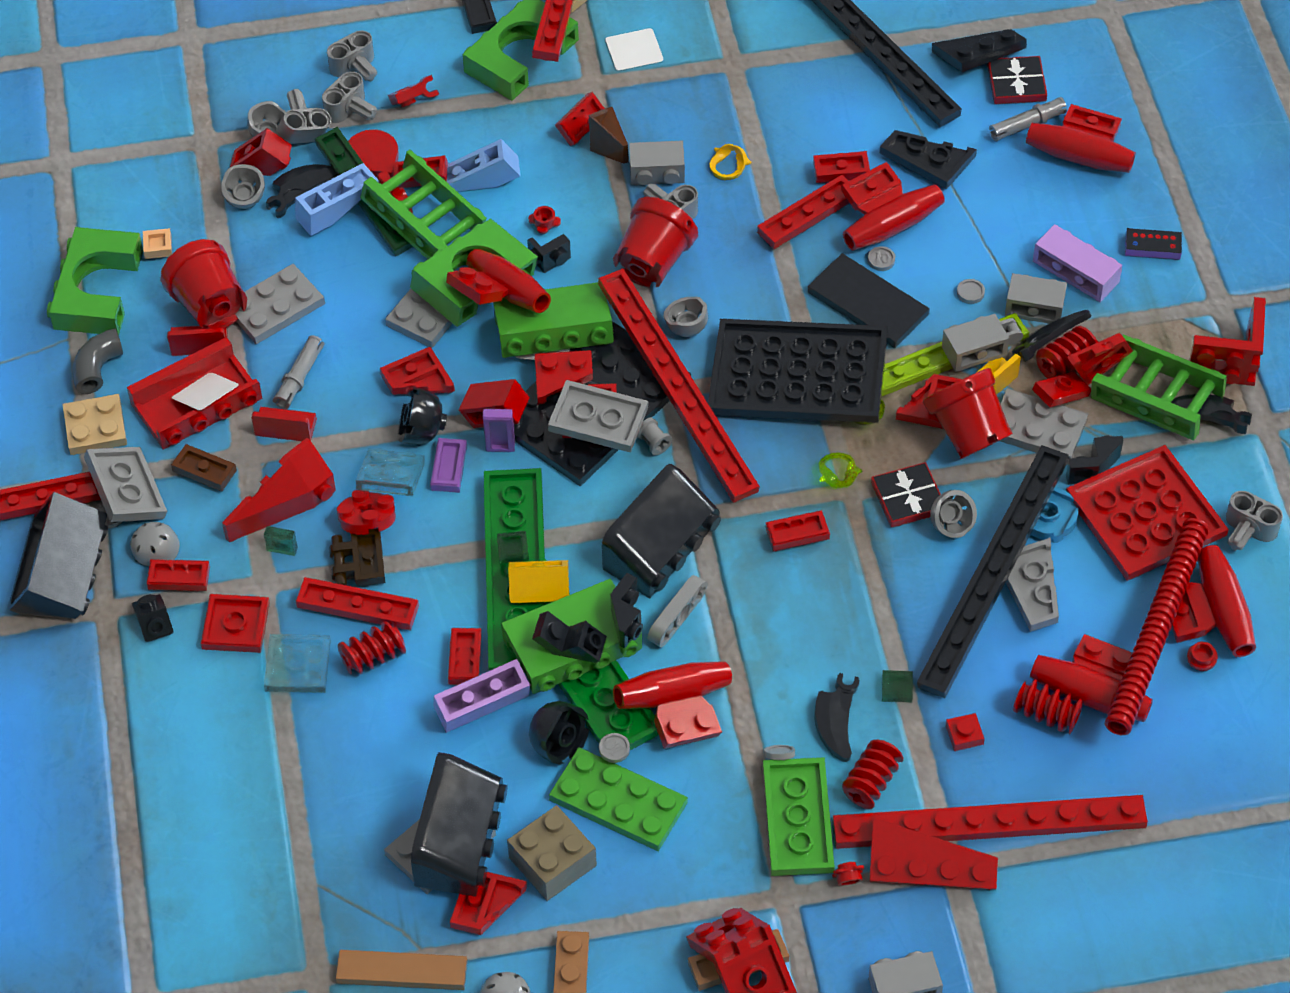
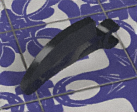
M312 164L291 169L273 181V188L279 194L267 199L266 208L269 210L274 206H279L276 209V217L281 218L286 214L288 207L295 203V197L338 175L329 165Z
M1082 310L1041 327L1023 339V344L1012 350L1013 355L1018 354L1024 362L1030 360L1035 355L1034 353L1045 344L1091 318L1090 311Z
M1196 394L1176 397L1171 403L1187 408ZM1212 394L1208 396L1197 413L1201 415V420L1229 426L1239 434L1247 433V427L1251 424L1252 419L1251 413L1245 411L1236 412L1232 409L1234 400Z
M839 673L835 684V692H818L814 720L817 732L826 748L839 760L847 762L852 754L848 737L849 711L853 694L856 693L859 686V677L855 676L852 685H845L842 681L843 673Z

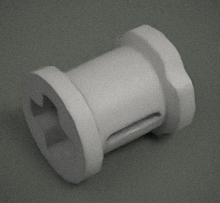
M652 417L643 421L637 437L644 440L650 446L649 449L653 455L662 454L670 447L672 437L668 433H664L658 427V422Z

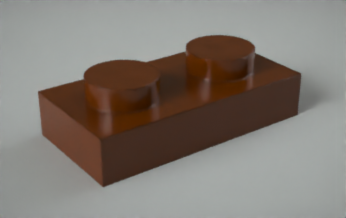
M185 444L171 464L173 472L221 492L237 471L236 464L188 444Z

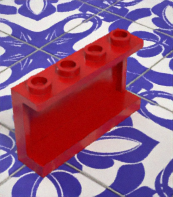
M227 337L127 387L131 405L162 449L176 445L192 434L201 432L208 426L222 419H227L235 412L252 406L257 401L263 399L260 383L257 379L252 380L233 353L232 344ZM208 373L217 374L239 384L236 388L202 410L194 409L172 399L175 394Z

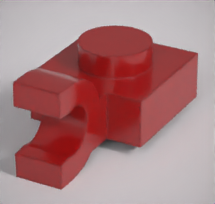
M432 75L425 76L418 83L389 94L388 97L391 104H400L401 107H405L415 103V97L419 95L427 98L439 95L438 90L429 92L426 89V84L433 80Z

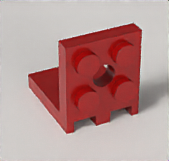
M1254 297L1246 330V341L1194 335L1189 361L1226 375V384L1255 386L1256 372L1259 371L1260 355H1263L1266 298Z
M733 908L727 910L722 914V918L712 923L701 924L694 929L692 934L686 936L690 948L714 963L726 993H797L770 925L744 909ZM760 970L762 973L761 981L757 985L750 986L749 977L751 973Z

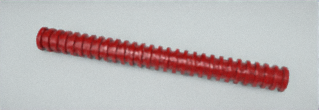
M1188 518L1183 522V527L1180 530L1175 547L1164 570V575L1156 590V595L1153 598L1150 610L1139 633V638L1131 653L1128 666L1125 669L1122 681L1119 684L1104 724L1106 728L1114 734L1128 735L1135 723V718L1140 710L1146 689L1149 687V682L1152 679L1160 654L1163 651V646L1166 643L1174 618L1182 602V597L1185 594L1190 577L1193 574V569L1198 561V556L1209 532L1208 525L1200 519Z

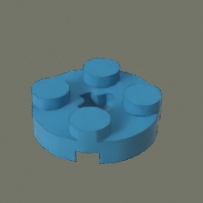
M1055 487L1043 509V512H1047L1048 509L1053 510L1054 516L1047 517L1041 513L1030 535L1042 540L1050 538L1052 543H1058L1064 536L1070 534L1075 528L1078 518V507L1076 508V505L1073 503L1074 498L1071 494L1059 487Z

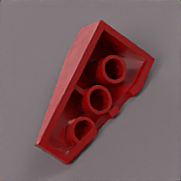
M308 438L304 439L279 460L282 466L273 476L269 478L266 475L260 481L262 485L253 497H245L222 522L227 541L232 542L313 509L333 495L336 491L333 473L311 440Z

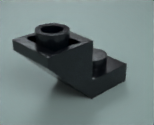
M1106 435L1094 438L1091 457L1079 456L1069 458L1066 472L1067 484H1077L1109 470L1121 456L1123 436Z
M629 573L625 574L610 594L611 612L619 644L623 648H626L631 640H636L643 629L641 610L634 607L639 597L637 578Z
M549 611L539 614L532 637L535 642L553 655L593 663L600 662L607 638L605 634L587 621L568 626Z

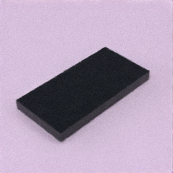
M843 253L808 285V293L858 325L888 326L887 343L894 348L929 315L930 311L929 307Z

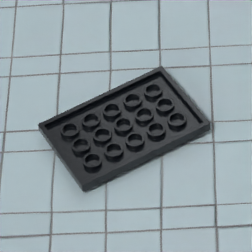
M720 319L708 404L715 415L879 423L888 326Z
M612 321L613 343L569 350V352L591 350L593 380L585 383V385L616 384L617 393L647 400L648 410L644 420L653 417L670 401L628 332ZM536 382L525 391L530 398L519 423L514 424L515 441L577 485H583L618 451L615 448L576 438H562L561 434L548 431V423L561 394L560 391L546 397L547 402L543 404H538Z

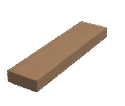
M340 950L336 982L337 984L465 990L468 960L467 956Z

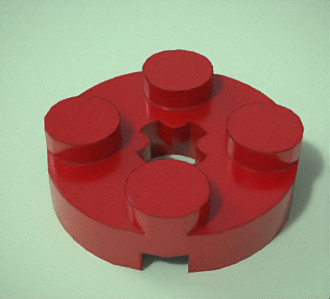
M363 488L354 490L352 496L342 501L337 507L341 528L348 533L356 535L369 534V529L377 527L379 532L389 528L396 519L394 497L388 494L369 492Z

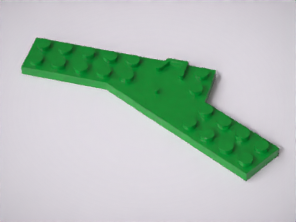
M541 468L484 471L489 671L515 659L518 660L512 647L507 648L503 640L501 623L551 603H511L509 597V562L547 561L545 559ZM616 660L604 668H595L583 673L581 677L575 680H567L558 684L571 704L582 708L586 712L589 720L585 719V724L598 743L608 734L619 733L628 739L630 750L659 736L654 723L655 715L650 708L619 709L616 706L613 698V688L615 685L629 680Z

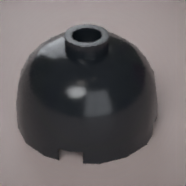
M410 387L406 396L411 397L410 403H403L398 434L404 435L399 439V442L417 445L429 443L436 437L438 430L443 431L445 429L447 414L442 413V403L434 393L425 389Z
M555 701L546 703L536 712L530 723L529 738L531 745L544 759L559 765L564 764L563 760L568 756L572 759L577 749L584 747L589 729L585 728V719L589 720L588 715L582 708L567 702Z

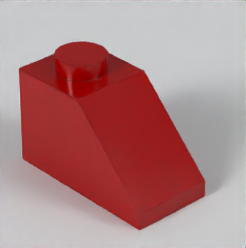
M266 128L234 150L230 167L241 164L251 165L258 168L264 176H271L288 166L291 159L289 155L292 145Z

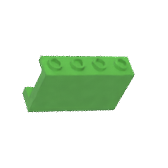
M598 282L545 289L551 297V302L547 310L542 313H536L514 305L505 298H502V301L493 302L495 323L498 327L503 358L609 344L614 341L612 318L607 298L600 289Z
M611 578L501 623L503 640L507 648L512 647L529 679L530 689L533 694L551 690L559 683L575 680L581 677L583 673L595 668H604L612 661L622 657L633 656L642 649V632L636 640H631L626 648L621 647L619 644L611 612L610 594L615 589ZM549 611L568 626L587 621L605 634L607 638L600 662L593 663L553 655L535 642L532 637L539 614Z

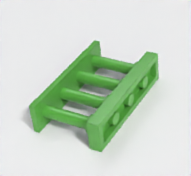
M410 149L406 152L403 170L388 181L381 184L373 177H370L363 182L360 198L426 259L431 258L439 249L443 250L446 248L447 244L466 230H472L477 224H482L487 219L478 208L471 205L431 169L422 157L417 156ZM411 177L422 185L420 189L403 201H398L390 194L392 190ZM430 194L442 203L421 219L409 211V209ZM448 212H452L460 222L441 236H436L428 227Z
M1123 334L1124 339L1133 352L1119 362L1110 377L1096 373L1092 379L1091 399L1194 441L1200 429L1201 415L1197 413L1210 393L1223 398L1227 376ZM1133 362L1148 367L1136 387L1120 382ZM1159 372L1174 378L1161 398L1146 393ZM1184 383L1200 388L1187 408L1171 403Z

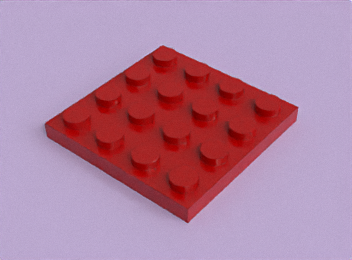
M1166 445L1066 488V491L1074 498L1073 503L1076 505V508L1078 507L1079 515L1127 581L1168 563L1180 530L1183 527V522L1188 518L1200 519L1208 525L1209 532L1203 547L1226 537L1229 531Z

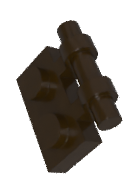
M378 528L369 529V534L366 535L351 534L352 541L343 542L341 535L331 537L332 545L329 547L330 558L333 559L331 578L335 583L347 585L349 577H355L356 586L386 583L381 532L378 531ZM353 555L354 563L345 564V557Z

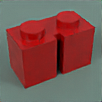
M516 379L470 384L459 411L473 428L484 427L483 409H512L513 422L518 424L530 397Z

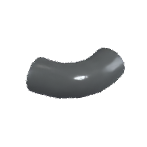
M116 328L90 338L78 350L72 366L73 381L78 393L91 394L98 391L103 386L101 376L102 365L109 359L123 355Z

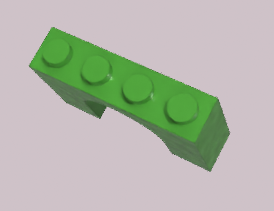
M523 0L518 2L513 10L506 16L501 17L495 26L483 33L476 43L464 51L462 54L464 72L513 101L529 86L528 68L507 56L502 50L508 44L517 40L536 39L545 2L541 0ZM569 18L561 55L579 40L578 22L572 18Z
M491 218L482 224H477L463 237H457L452 244L443 250L439 249L425 262H419L411 273L410 288L456 327L477 314L478 304L446 283L447 272H452L460 266L467 265L466 260L471 251L481 249L501 256L531 276L534 275L538 256Z
M75 227L72 238L69 237L67 241L66 259L61 260L60 278L54 283L53 301H50L47 306V317L51 318L54 330L100 334L116 328L119 336L125 316L121 297L89 294L81 291L78 285L85 276L100 269L138 271L143 254L140 233Z

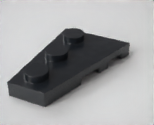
M1012 29L932 43V53L961 72L1027 48V39Z
M894 130L880 146L879 153L947 189L976 157L977 149L967 147V150L953 147V143L945 141L943 144L929 142L926 137Z

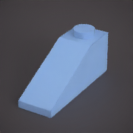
M502 139L449 163L447 167V183L457 192L499 187L520 177L518 155Z
M362 163L295 197L296 219L312 236L333 225L361 200L364 181L370 177H373L378 183L379 180Z

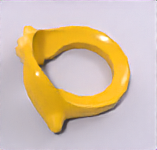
M725 144L720 148H714L716 154L712 157L709 166L713 175L718 179L732 180L738 178L745 166L752 162L748 159L743 148L733 144ZM731 151H735L737 170L728 175L719 173L716 170V165L724 160Z

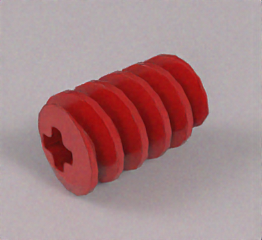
M1075 326L1062 337H1058L1054 342H1050L1046 347L1037 351L1036 362L1038 368L1047 379L1056 375L1066 374V371L1071 372L1075 368L1067 357L1098 341L1087 328Z
M386 621L382 622L381 631L375 626L371 627L370 635L364 631L361 632L359 640L353 636L350 637L349 646L344 642L338 643L340 657L350 675H352V669H355L360 675L363 674L362 664L364 663L371 670L374 669L373 659L375 658L381 664H384V654L386 653L392 659H395L396 648L403 655L406 654L404 640L394 622H392V626Z
M1034 679L1029 685H1026L1025 681L1018 692L1013 711L1018 713L1024 708V716L1027 718L1035 713V720L1039 723L1047 717L1046 725L1051 728L1058 722V731L1062 733L1069 727L1070 735L1080 716L1083 699L1079 698L1073 705L1071 704V694L1068 693L1061 700L1059 699L1060 689L1057 688L1050 695L1048 694V684H1045L1041 690H1038L1037 679Z
M878 739L871 740L867 744L866 750L862 752L860 759L856 761L854 768L849 772L848 777L843 781L842 788L846 796L863 809H873L875 806L873 800L877 801L880 799V791H884L887 788L886 782L892 780V773L897 772L899 769L898 763L903 762L902 753L889 742Z

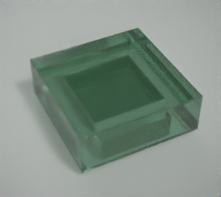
M266 526L264 539L267 551L295 556L298 549L295 531Z
M526 531L496 534L500 564L529 561Z
M883 670L882 702L912 703L913 671Z

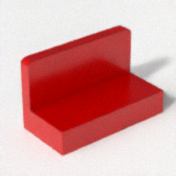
M203 325V328L200 326L171 327V331L167 332L172 356L191 355L225 337L228 338L227 327L223 329L208 328Z
M260 407L259 412L254 411L251 417L255 436L303 441L306 438L312 440L317 421L316 413Z

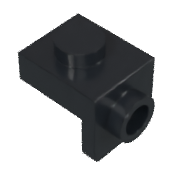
M564 234L543 246H540L533 237L527 240L528 249L538 256L536 265L543 273L564 264L571 258L570 240Z
M160 594L145 595L132 603L146 642L174 632L167 608Z

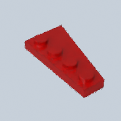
M873 818L869 882L984 890L997 889L998 857Z

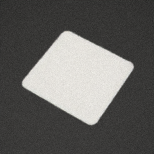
M648 28L606 38L616 70H624L663 61L653 29Z
M208 373L175 394L172 399L194 409L202 410L236 388L239 384L217 374Z

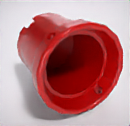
M647 196L639 198L634 204L630 213V224L613 257V264L617 267L620 262L632 282L644 287H650L652 282H656V287H659L682 252L689 250L698 238V227L686 212L673 203Z
M200 239L181 246L167 258L161 269L160 281L164 290L176 302H180L202 328L205 325L208 328L224 329L238 320L235 314L239 311L240 307L243 312L247 307V296L230 268L231 263L224 247L215 240Z
M990 368L983 369L955 382L923 400V404L931 415L935 414L954 445L960 459L1013 434L993 386L995 378Z

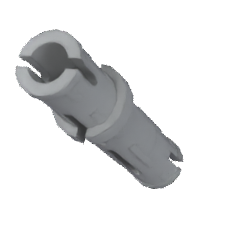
M1062 97L1042 105L1038 103L1026 112L990 125L989 130H993L990 131V135L994 141H998L1006 136L1027 129L1031 123L1045 124L1048 119L1066 113L1067 108H1063L1067 107Z
M311 335L308 337L288 374L285 373L283 376L282 385L273 398V402L277 403L276 406L279 408L288 409L296 393L302 390L306 375L325 345L324 342H320L322 339L318 336Z

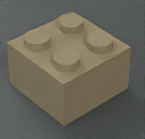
M557 805L507 840L509 859L546 901L597 866L596 848Z

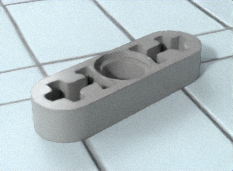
M692 575L655 620L649 630L647 639L661 648L664 647L701 601L707 590L708 583Z

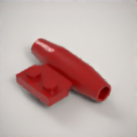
M1073 104L1070 105L1062 126L1031 123L1026 137V144L1051 156L1099 170L1130 173L1136 152L1114 142L1121 126L1122 118Z
M887 162L842 184L841 191L855 211L858 210L865 214L843 232L846 245L854 251L883 242L916 225L944 204L943 192L937 185L933 184L903 194L902 182Z
M474 249L469 253L466 260L468 267H462L458 271L447 272L446 283L479 305L502 301V298H505L514 305L536 313H542L547 310L551 302L550 295L530 274L507 259L481 249Z
M1206 546L1201 549V553L1198 556L1201 584L1188 583L1179 610L1171 626L1176 642L1206 636L1209 631L1217 627L1235 657L1250 655L1256 650L1251 614L1237 576L1219 546Z
M1084 634L1074 652L1072 662L1038 655L1033 664L1030 678L1037 679V682L1042 685L1048 684L1049 689L1055 691L1057 688L1060 689V696L1066 697L1069 693L1071 694L1072 701L1077 702L1081 698L1083 699V705L1108 714L1132 652ZM1147 695L1143 698L1140 710L1135 718L1136 721L1145 722L1149 714L1153 699Z
M725 661L691 662L658 669L615 685L613 688V698L619 709L656 708L654 723L663 748L666 749L718 737L722 733L712 704L710 705L702 696L730 685L732 682V672L729 664Z

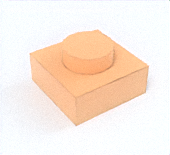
M170 228L143 231L145 259L169 257L172 254Z

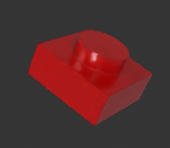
M976 713L946 719V728L954 751L984 745L985 738Z

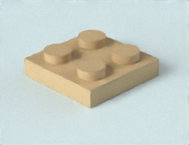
M119 394L63 404L70 455L85 453L87 449L114 448L127 445Z

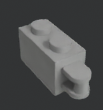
M996 314L985 317L981 316L973 321L944 329L942 349L955 372L1007 356L1008 346L1021 341L1023 333L1013 318L999 321Z

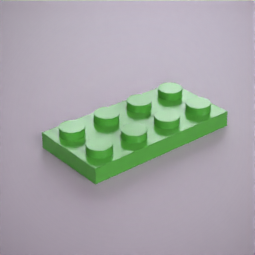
M579 747L550 792L549 801L659 852L686 807L688 797L615 763L608 762L602 757Z
M825 757L763 760L771 876L833 873L835 866Z

